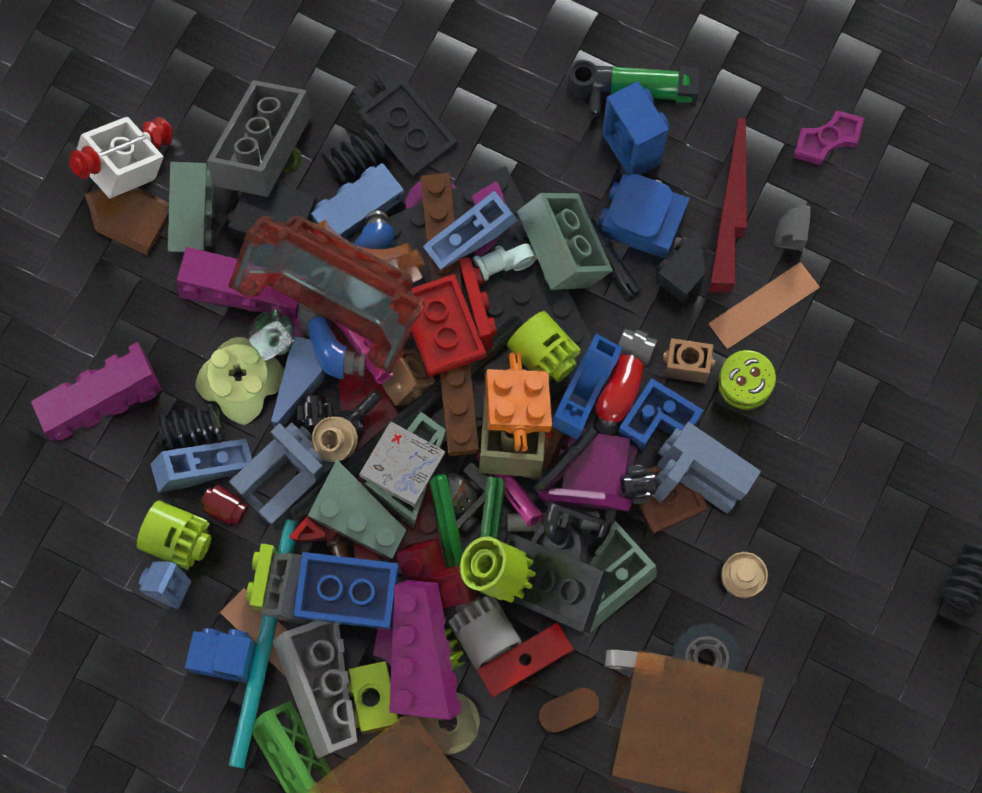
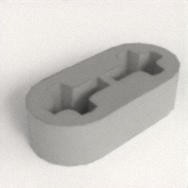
M606 650L604 667L616 670L663 673L665 656L653 653Z

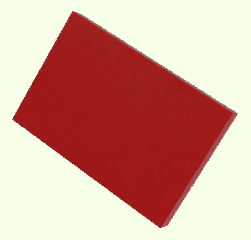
M455 274L397 293L428 377L486 358V351Z

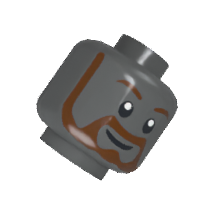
M448 473L446 476L455 518H460L476 502L477 490L463 476L457 473Z

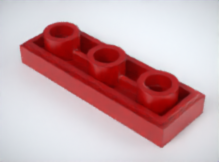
M469 257L459 259L461 274L476 329L484 349L493 348L492 336L497 335L494 318H487L485 310L490 309L487 293H480L478 285L483 284L479 266L473 268Z
M557 622L477 669V673L491 697L494 698L569 654L574 649ZM522 656H528L531 659V663L523 666L520 664L519 659Z

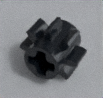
M307 396L303 398V405L296 406L299 424L305 423V428L310 431H314L315 426L322 419L334 416L332 403H326L325 396Z
M643 465L628 466L629 472L620 477L622 496L624 498L629 497L633 505L648 503V497L656 493L654 473L647 472Z

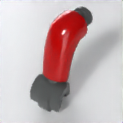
M625 329L622 333L618 345L623 348L595 405V412L598 415L595 427L603 434H615L619 422L625 420L635 403L641 385L644 366L649 363L658 341L648 337V333L639 330L634 332Z

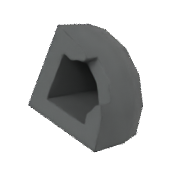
M803 205L790 209L779 220L775 232L774 247L803 251L808 240L810 206Z

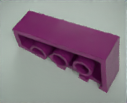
M190 247L185 249L177 278L179 298L236 307L254 312L270 313L282 319H287L288 317L295 318L304 283V275Z
M138 342L128 347L130 353L118 358V355L115 354L106 359L105 366L100 370L88 369L82 372L76 378L75 384L63 383L31 401L42 429L51 441L54 439H66L73 434L74 430L83 426L85 428L92 427L101 421L100 418L111 413L112 415L121 414L129 408V405L138 401L147 402L155 398L156 393L162 391L152 366Z
M407 580L394 585L389 713L451 720L462 713L461 701H458L455 687L457 686L455 672H452L449 656L451 654L450 643L446 640L444 624L446 623L438 583Z

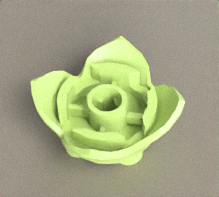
M236 337L224 342L212 354L211 359L200 369L195 386L202 398L207 401L217 402L222 412L230 420L246 426L259 416L263 409L264 398L279 391L284 368L276 358L261 351L254 341L244 337ZM242 371L246 376H242L241 381H236L233 374Z

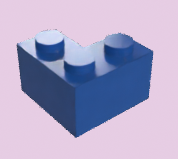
M651 378L619 427L617 436L630 438L629 445L638 447V450L643 453L658 428L671 436L676 428L682 430L688 422L696 426L704 410Z
M203 628V632L193 631L185 669L192 673L247 683L256 644L252 637L248 636L247 632L230 629L229 634L210 628Z

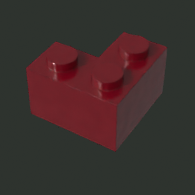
M438 538L409 544L397 553L403 580L438 583L443 608L469 604L481 594V592L471 589L464 583L460 573V565L445 567Z

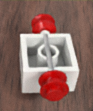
M128 116L81 134L77 149L70 154L69 166L72 172L82 179L90 176L109 199L156 179L164 157L157 149L162 145H169L172 142L173 129L166 120L157 117L153 122H145L141 132Z

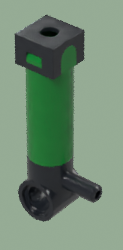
M578 60L570 67L568 88L575 97L587 98L590 96L589 114L592 116L601 114L602 95H612L639 81L643 89L647 88L650 91L653 99L676 100L675 105L696 106L699 93L700 68L680 66L679 71L599 66L588 60ZM579 76L587 77L589 80L586 82H581L576 78H578Z

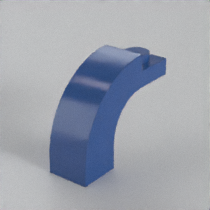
M595 334L552 416V426L565 435L578 439L604 383L617 363L623 347Z

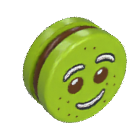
M751 350L739 351L729 356L722 365L718 376V388L723 399L731 406L744 410L754 409L764 404L770 397L776 383L775 369L769 359L761 353Z

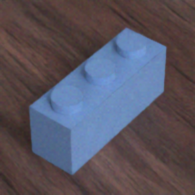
M383 163L376 168L371 166L361 174V178L355 183L343 185L337 191L335 197L329 201L324 199L319 202L311 213L313 223L316 225L326 219L331 228L347 240L346 235L366 226V215L369 212L379 210L385 213L404 200V190Z

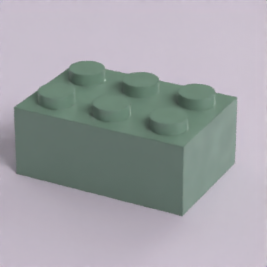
M540 193L517 211L522 227L527 233L533 251L544 272L545 280L551 290L589 288L613 271L578 193Z

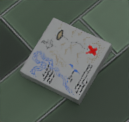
M390 422L361 470L359 477L414 507L442 460L445 451L399 425Z

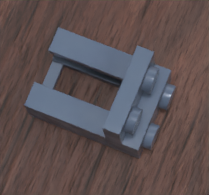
M688 422L682 430L676 428L659 450L658 454L662 458L656 466L662 470L655 478L656 493L651 496L662 502L680 481L728 514L735 506L736 500L741 501L746 496L761 471Z
M279 423L270 431L274 440L229 481L234 490L274 530L291 515L290 509L329 475L334 465L333 462L322 459L314 450L310 432L303 426L298 429L293 423L286 428ZM288 461L299 473L264 506L253 493Z

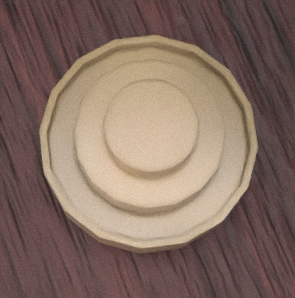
M343 417L322 419L315 426L312 433L313 448L325 461L336 462L338 460L340 462L346 460L354 453L357 447L358 436L356 429L350 421Z
M748 552L735 553L728 558L722 567L721 573L722 583L726 590L733 596L743 599L754 597L760 593L766 585L768 577L766 565L761 558Z

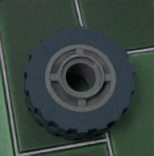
M703 623L693 625L682 631L673 642L674 645L670 651V665L673 668V674L684 687L694 692L715 693L723 690L730 683H733L735 676L740 671L739 666L740 662H742V656H740L739 650L741 649L739 644L735 642V637L732 634H729L725 628L716 626V624ZM703 649L709 650L713 655V662L707 668L701 666L698 662V654Z

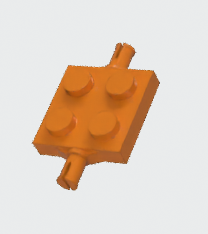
M515 352L509 354L510 369H487L486 371L488 430L506 431L514 434L515 451H519L520 447L521 451H526L528 449L526 434L550 432L552 428L548 372L523 370L522 355L518 352L516 357Z

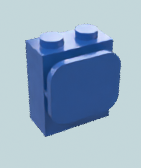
M623 174L620 183L614 182L611 188L609 199H612L609 209L604 207L600 215L598 224L602 225L601 231L606 238L665 259L670 252L686 212L689 198L672 192L667 185L638 174L629 176Z

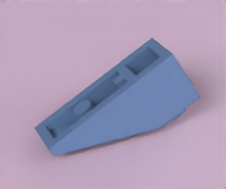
M493 191L423 247L442 271L498 237L516 223L518 219L502 198Z
M293 336L271 420L274 428L279 423L284 427L297 412L296 406L303 405V398L311 396L324 381L326 372L319 365L311 340Z
M247 439L162 451L151 463V468L158 493L192 487L239 473L252 460Z
M153 562L150 568H145L139 585H142L140 591L144 595L179 609L192 581L177 564L172 562Z

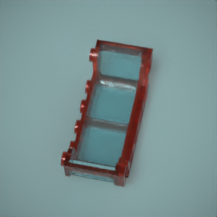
M260 216L247 231L228 287L243 296L255 297L260 295L267 286H270L281 294L296 300L307 308L374 342L368 353L369 360L377 368L391 374L402 358L405 344L426 305L422 297H415L411 289L413 280L410 275L301 216H290L288 222H272L271 216Z

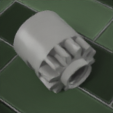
M477 596L469 604L456 606L457 614L448 621L476 670L520 645L522 642L496 598L486 596L483 599Z

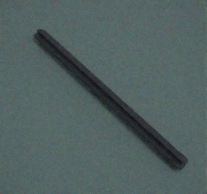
M513 315L497 329V335L492 336L493 348L485 350L486 358L470 363L471 375L507 345L513 334L524 324L518 316ZM441 378L391 422L407 430L420 412L426 415L443 400ZM389 423L342 463L354 477L363 469ZM327 477L290 509V514L297 522L302 523L308 516Z

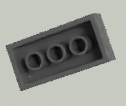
M252 81L207 160L213 186L265 197L269 196L311 117L307 90Z

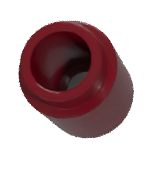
M216 485L214 489L208 488L201 500V504L204 505V513L227 525L234 524L239 526L249 508V504L244 502V498L219 485Z

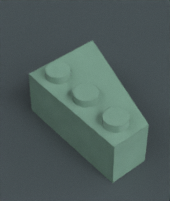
M170 162L169 252L184 253L186 247L208 252L209 247H213L214 234L210 227L211 218L214 217L213 192L215 186H213L207 163Z
M422 412L407 429L409 432L438 448L442 446L446 431ZM366 481L364 488L384 508L411 528H414L428 484L414 507Z
M336 460L307 517L388 560L392 559L406 529Z
M616 521L590 562L591 565L610 572L590 632L657 577L656 565Z

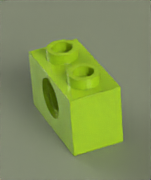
M386 661L349 669L350 678L347 686L349 697L354 696L356 709H353L355 728L360 727L364 735L400 727L398 714L389 713L391 680ZM368 691H376L380 694L378 704L373 707L363 704V696Z

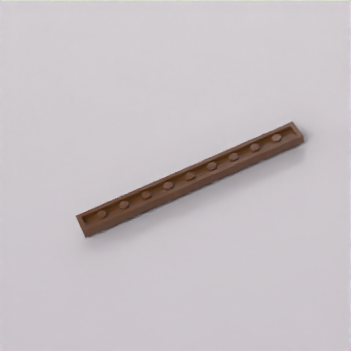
M450 172L420 176L427 242L455 222ZM428 254L431 282L455 274L463 294L459 260L441 271ZM468 363L440 373L449 457L480 453L471 365Z

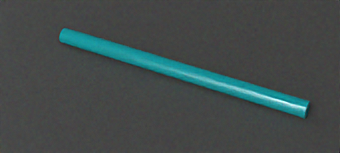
M289 519L285 520L277 554L294 552L296 541H292L289 536L300 525L299 522ZM267 616L262 618L228 765L244 769L273 644L272 640H274L278 622L277 619Z

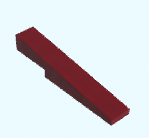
M738 118L735 128L708 292L731 293L735 284V238H743L747 228L746 118Z

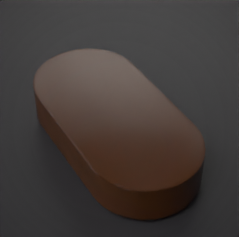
M576 689L545 703L539 713V722L550 733L562 732L593 718L599 709V698L591 689Z

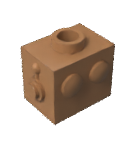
M671 338L668 351L663 354V361L666 364L664 377L706 384L710 371L714 369L715 360L712 357L713 345Z
M416 349L394 351L385 361L389 368L392 369L393 375L382 385L395 406L410 405L436 383L433 376L428 377L423 361Z

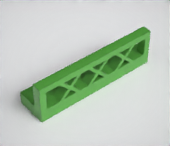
M291 701L263 713L255 720L252 735L286 793H345L325 758L317 759L305 725ZM285 712L291 722V728L283 727L277 715ZM295 741L305 746L307 750L306 756L298 754L294 747ZM311 768L321 773L323 777L322 784L313 780L310 775Z

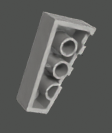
M314 621L283 632L272 640L317 759L347 748L357 742L352 700H349L347 684L349 683L348 672L345 671L343 658L345 650L343 639L340 637V624Z

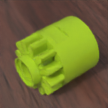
M546 311L539 312L525 322L507 343V347L512 352H515V356L517 352L521 353V361L529 371L548 372L549 382L552 379L560 382L566 378L577 366L574 358L580 354L579 351L581 350Z
M158 500L150 508L142 523L137 538V549L188 570L190 566H193L195 560L201 561L209 548L211 535H208L209 531L207 529L210 523L194 514Z
M481 537L470 543L465 549L460 562L461 577L468 587L510 603L514 601V596L524 597L522 589L532 588V584L528 580L529 577H534L536 574L528 569L533 564V560L527 558L525 552L492 537Z

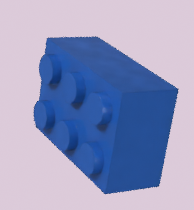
M639 81L607 97L602 134L628 176L632 174L642 175L661 165L670 128L666 116L662 112L658 113L654 107V99L647 88L643 89Z
M302 552L293 616L304 620L392 630L394 585L398 584L400 567L398 563Z

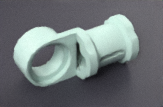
M522 244L506 252L499 245L495 247V251L482 257L475 256L472 259L474 266H479L482 280L485 282L489 279V276L501 270H523L536 261L537 256L530 244Z

